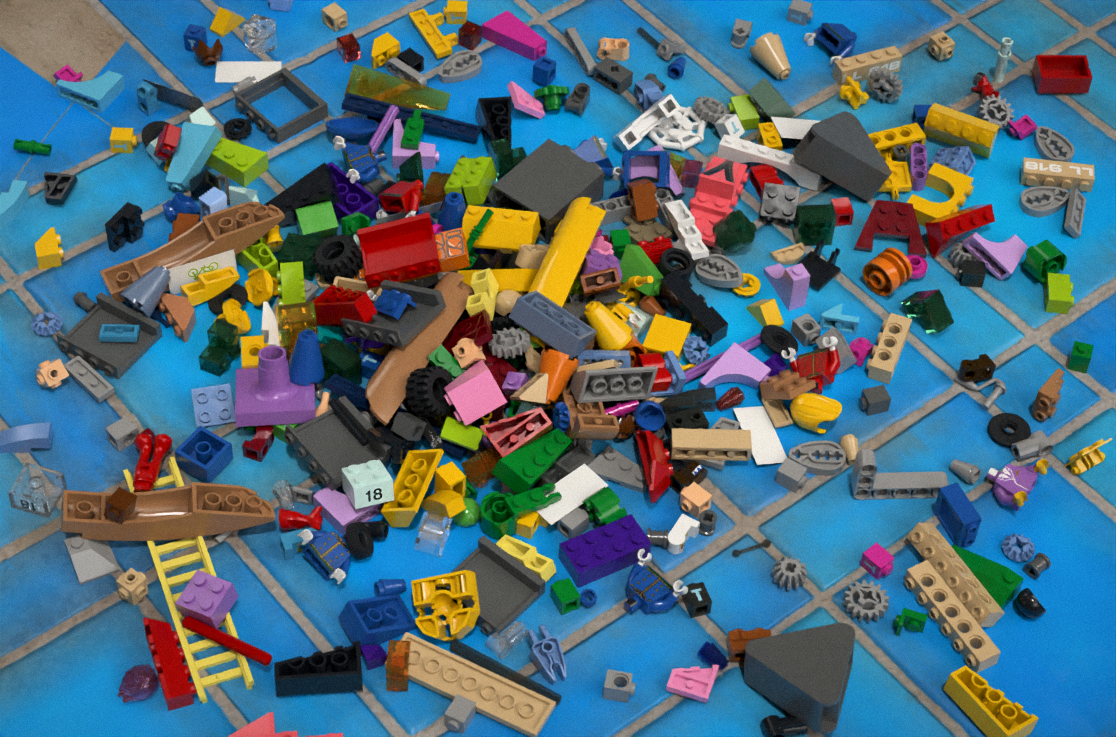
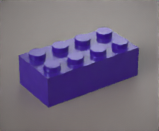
M333 162L326 164L333 171L341 199L340 203L333 205L336 219L341 223V218L356 212L368 216L370 220L375 218L376 213L379 211V199L358 182L351 183L350 177H346L347 174Z
M632 514L559 543V559L577 588L632 566L635 562H639L638 551L640 549L645 550L642 558H646L651 551V542Z

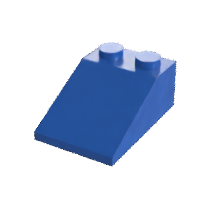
M399 594L348 601L338 617L351 641H360V646L380 645L417 628L414 618Z

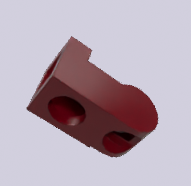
M272 425L257 426L256 434L251 442L245 440L242 445L243 457L258 462L263 461L274 442Z

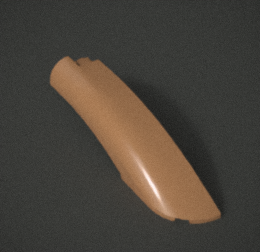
M246 202L204 216L202 221L159 248L135 259L101 270L100 274L107 294L119 302H124L119 295L122 290L155 266H164L166 269H171L233 249L235 255H237L274 228L285 218V215L274 205L269 204V206L261 205L260 202ZM168 284L167 287L165 288L164 292H167V291L170 290V289H169V284Z
M450 272L442 276L434 290L441 291L446 307L404 347L393 345L369 380L365 390V397L370 403L369 409L385 426L406 398L407 390L405 387L410 373L416 369L427 367L429 361L426 358L443 343L465 311L468 296L475 294L473 288L462 281L464 275Z
M192 482L191 485L171 489L132 492L137 496L135 510L122 525L104 516L106 501L113 493L63 490L60 520L61 532L81 533L82 539L156 541L208 536L245 529L275 521V513L267 500L261 499L257 496V492L238 485Z

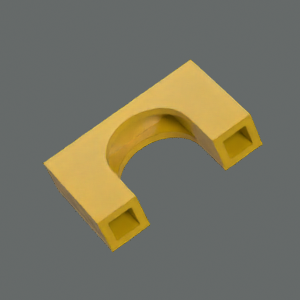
M935 162L927 173L925 186L944 193L950 200L943 203H935L912 194L907 203L913 204L918 224L926 227V222L959 211V207L964 206L967 195L970 196L973 192L974 186H972L974 178Z

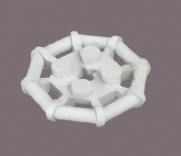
M681 107L670 118L658 124V127L650 130L646 136H649L657 145H661L663 148L677 149L683 152L685 149L704 141L703 136L707 122L705 119L700 118L693 111L692 107ZM689 117H691L695 122L692 123L689 120Z

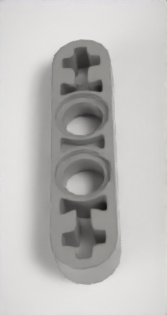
M574 27L565 29L566 41L586 76L593 75L594 66H596L576 29Z

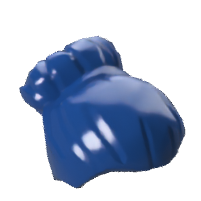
M176 192L172 200H168V202L162 205L166 217L172 222L177 219L178 213L198 215L200 212V207L194 200L181 192Z
M650 400L640 403L634 411L636 423L645 430H659L666 421L662 410L663 407Z

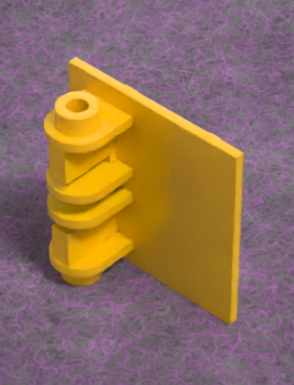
M1102 438L1091 446L1080 450L1068 458L1070 462L1064 465V467L1070 465L1072 474L1080 475L1084 471L1102 463L1105 459V454L1100 452L1099 448L1111 441L1112 438L1105 442Z

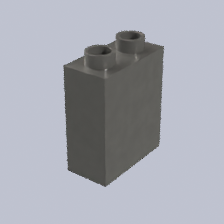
M548 139L493 185V207L538 212L541 229L537 238L549 245L551 238L554 237L555 229L559 222L563 220L574 199L588 197L591 198L590 203H594L603 197L604 171L597 163L587 162L577 156L569 146H561Z

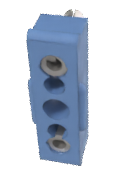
M588 349L583 350L576 356V359L580 361L578 366L603 361L602 359H614L618 362L619 368H631L630 351H623V349L621 351Z

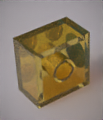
M314 301L275 306L280 347H294L298 334L304 330H312L318 335Z

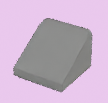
M293 486V501L313 505L314 491Z

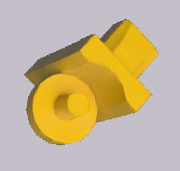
M846 76L844 85L839 89L840 98L847 99L853 109H858L860 104H866L869 99V95L860 90V83L854 82L851 76Z

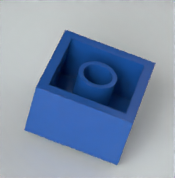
M199 426L175 450L177 466L201 481L210 483L233 459L232 444Z

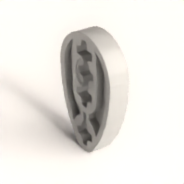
M469 50L454 53L441 65L438 71L439 81L442 83H456L477 76L482 70V59L479 54Z
M1040 126L1036 129L1035 147L1043 160L1072 161L1075 149L1067 138L1045 126Z
M1053 186L1030 187L1022 192L1019 205L1022 211L1030 216L1045 217L1061 210L1068 203L1070 193L1066 189Z
M710 254L709 257L701 258L696 263L697 278L705 284L723 288H734L741 286L744 282L739 266L724 255Z
M823 440L806 442L791 448L788 458L808 468V473L833 476L844 468L846 454L839 444Z

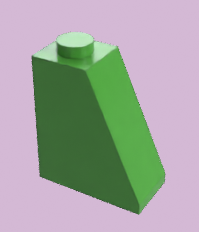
M627 244L620 262L623 276L621 282L625 283L632 276H652L654 278L652 283L642 284L634 289L648 296H659L661 279L664 276L639 245Z

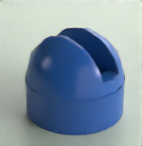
M585 589L580 593L581 603L585 607H591L596 604L597 596L594 590ZM589 596L591 601L588 602L585 597Z

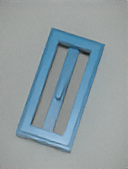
M102 324L98 336L99 342H138L139 332L141 331L140 325Z

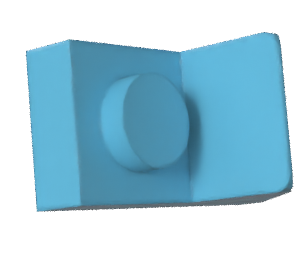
M839 304L822 313L820 320L821 329L830 330L834 327L839 332L856 335L860 317L841 314L843 304Z

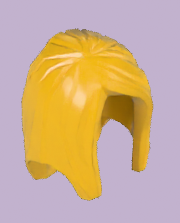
M803 393L792 400L790 411L795 424L819 434H825L827 430L818 428V424L824 421L830 422L839 417L842 405L835 399L819 394Z

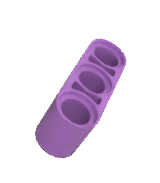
M915 143L911 146L908 158L909 175L912 190L922 191L927 178V149L920 143Z

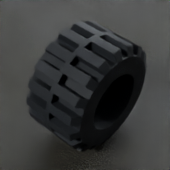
M340 234L339 236L333 235V237H328L313 252L312 260L322 278L331 284L336 276L352 279L363 267L362 252L355 240L349 235Z
M431 366L416 369L410 373L405 387L407 390L406 397L408 398V405L411 406L413 412H416L417 416L426 418L445 415L454 407L453 404L449 406L444 397L447 394L444 387L453 381V377L451 374L449 375L447 369H444L442 366Z

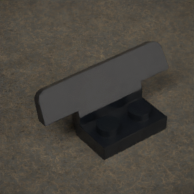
M393 423L386 426L369 428L366 434L376 442L386 441L387 443L394 444L391 449L393 464H403L408 451L415 450V441L407 440L391 430Z

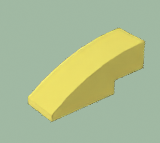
M506 534L496 543L497 546L544 579L545 583L556 573L554 561L538 554L536 547Z

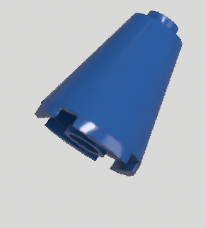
M451 192L446 195L437 224L443 226V232L462 227L463 216L467 209L462 194Z
M304 330L298 334L288 363L290 381L297 385L310 386L312 382L319 384L325 377L318 335L312 330Z

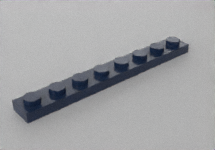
M346 93L341 109L383 119L389 107L394 104ZM394 105L399 110L395 119H401V124L406 125L408 118H413L414 109ZM426 112L421 113L422 119H425L424 130L477 143L481 126Z
M336 373L326 381L324 388L334 394L345 395L351 403H355L366 411L371 412L369 409L370 403L365 397V388ZM399 407L389 422L393 423L398 412H411ZM416 416L427 423L421 439L433 444L437 448L443 449L454 457L460 459L464 457L468 450L467 448L441 439V428Z

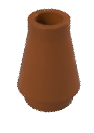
M645 295L639 302L641 310L653 317L655 314L665 316L667 313L654 296Z

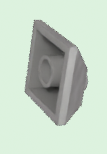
M81 534L64 540L67 555L80 585L120 571L108 540L82 539Z

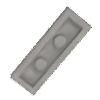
M1077 188L1070 190L1064 224L1066 232L1070 233L1074 239L1081 236L1086 198Z
M79 355L64 364L68 374L99 403L115 393L114 387Z

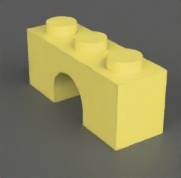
M488 268L472 274L470 285L475 294L468 296L466 310L471 317L485 309L490 316V321H493L499 284L491 269Z

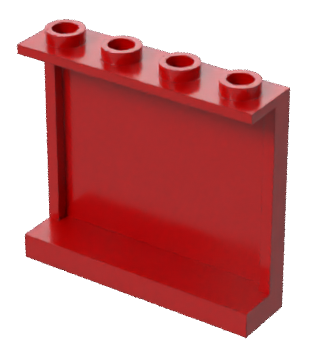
M429 212L357 230L365 269L364 277L368 289L380 286L384 280L399 282L442 271Z

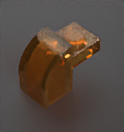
M389 640L386 665L387 690L408 691L411 641Z

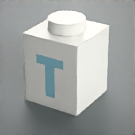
M726 114L714 123L721 139L724 134L740 139L739 136L745 133L737 114Z

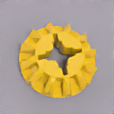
M742 273L744 282L741 286L732 288L733 293H738V296L745 295L746 298L748 295L754 297L755 293H759L760 281L754 275Z

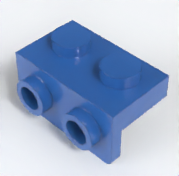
M383 289L381 295L376 300L375 308L378 313L399 320L406 305L415 308L417 304L411 301L413 297L404 292L400 293L395 289L391 291Z

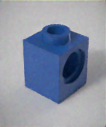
M541 56L533 65V81L548 86L556 77V61Z
M914 105L912 121L913 123H918L921 129H924L927 113L932 105Z

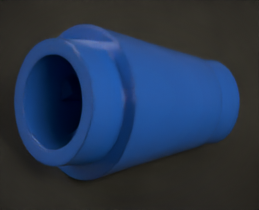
M678 57L668 66V74L671 78L678 79L683 76L686 65L684 57Z
M379 579L378 582L374 583L376 597L394 595L406 591L404 579Z

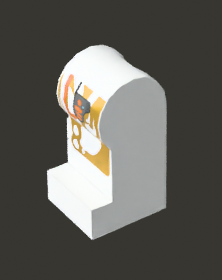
M682 514L668 534V552L671 554L682 553L690 536L696 538L698 535L700 522Z

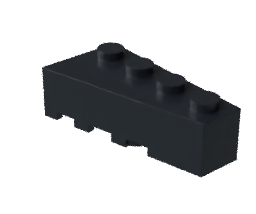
M511 97L478 98L475 115L479 126H481V132L489 155L493 161L509 160L511 149Z
M324 162L264 205H274L284 213L285 218L277 224L279 227H283L297 221L295 209L328 201L335 205L340 203L341 199L333 171Z

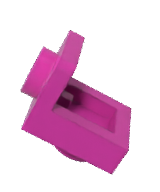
M67 64L58 70L54 77L57 81L60 79L68 82H82L83 74L81 72L76 74Z
M1027 114L1015 123L1012 120L1008 121L1010 126L1009 132L1020 140L1038 128L1036 123Z
M860 337L850 343L849 347L857 360L854 364L862 366L866 356L872 353L874 345L868 339Z

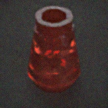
M731 387L715 401V405L721 412L742 404L745 397L739 387Z

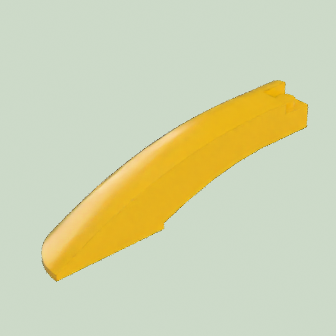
M579 197L571 202L528 293L537 290L562 308L566 304L606 214L605 210L590 204L591 198ZM525 329L527 331V334H529L530 340H532L537 345L545 348V341H543L539 337L531 335L530 332L527 329Z

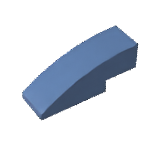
M51 423L26 424L1 431L0 453H32V448H50L53 435Z

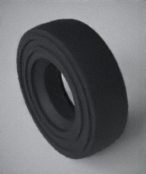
M362 522L349 525L346 529V541L351 553L357 559L370 557L374 551V543L369 529Z

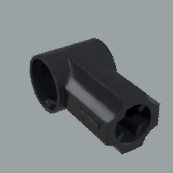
M771 715L761 721L766 737H791L807 734L808 730L807 725L794 716L780 718L777 715Z

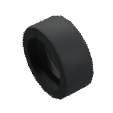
M678 248L665 250L659 259L657 269L665 277L675 270L666 261H676L685 268V270L680 271L682 273L680 277L687 281L694 269V260L691 255Z

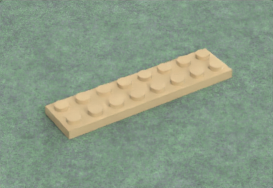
M408 632L404 634L385 662L386 669L451 700L458 694L476 702L477 712L529 737H537L556 707L555 701Z

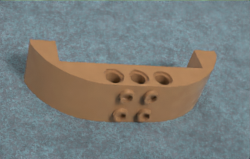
M595 337L592 338L583 350L593 349ZM572 375L556 400V403L564 402L570 412V423L565 435L570 439L613 440L619 432L616 415H606L602 402L577 403L570 390Z

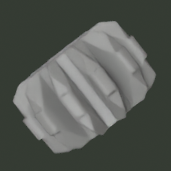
M963 240L960 243L955 242L950 250V262L954 263V267H961L963 260L979 261L962 245Z
M783 556L780 561L777 560L772 569L774 583H779V588L786 587L787 591L791 587L797 590L799 586H803L805 578H807L805 563H800L799 558L793 560L792 556L789 559Z

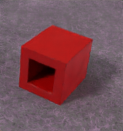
M849 197L831 199L829 213L834 227L852 225L854 210Z

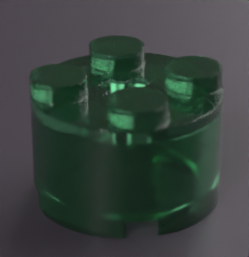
M741 210L729 213L713 226V233L715 232L717 236L715 238L716 243L728 253H737L753 242L757 230L756 225Z

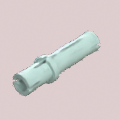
M1008 37L1002 39L1001 48L997 53L998 60L993 80L997 83L1003 82L1008 59L1011 57L1013 40Z

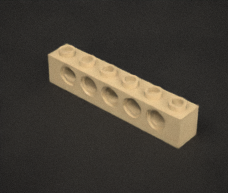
M918 522L906 537L925 561L928 560L977 623L981 627H993L1005 612L934 524Z
M926 560L907 569L904 579L906 587L915 594L918 602L928 611L930 618L936 621L942 633L951 640L955 650L962 654L967 665L972 667L976 673H979L997 664L1001 653L930 562Z

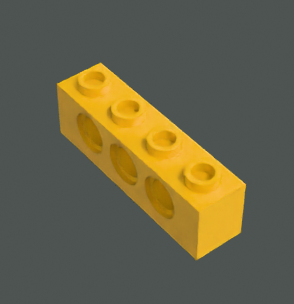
M918 123L868 134L883 159L884 154L887 152L891 153V157L894 156L893 149L897 145L906 146L910 152L913 144L920 143L924 145L926 135Z

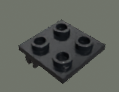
M823 239L817 243L814 252L810 251L797 263L803 264L810 274L809 285L818 291L841 271V268L835 265L840 249L836 248L835 251H832L828 262L820 258L825 245V240Z

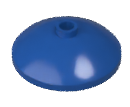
M358 117L336 118L326 122V128L329 132L347 139L348 142H357V139L371 135L379 126V123L375 120Z

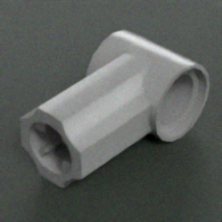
M1041 430L1034 432L1028 439L1014 443L1011 446L1012 455L1016 460H1022L1036 454L1042 457L1048 455L1054 448Z

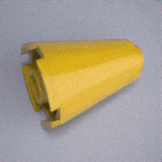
M592 301L586 305L584 314L590 327L597 331L594 337L600 350H620L632 339L630 334H634L630 326L599 301Z

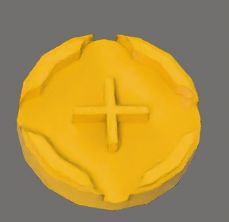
M257 268L252 269L247 276L249 278L248 281H245V289L248 293L247 299L253 305L263 306V302H269L271 297L278 295V285H281V283L276 278L271 277L267 270Z
M230 298L223 303V313L216 317L213 324L215 331L225 335L234 330L238 334L243 335L251 329L250 318L245 310L242 311L240 309L241 304L237 300ZM226 320L225 327L221 329L222 322Z

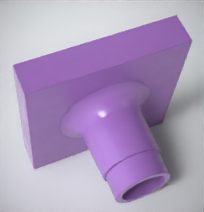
M280 346L264 347L258 353V368L236 369V427L306 423L316 418L315 382L310 383V386H302L290 381L288 361L284 348Z

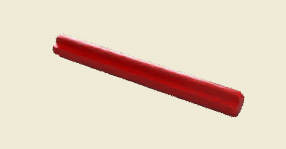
M185 616L184 620H182L184 628L258 663L268 666L272 661L273 657L270 653L191 616Z

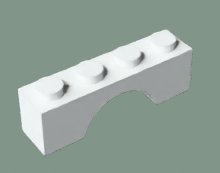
M672 94L665 95L612 138L622 152L628 151L640 142L650 130L670 118L681 107Z

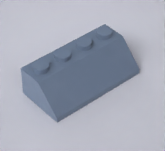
M537 290L517 298L509 315V318L514 320L516 325L524 327L531 335L545 341L547 346L569 355L570 359L579 355L597 333L595 329Z

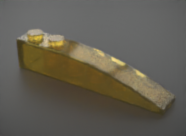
M353 64L345 95L346 93H351L410 109L446 110L451 96L450 93Z

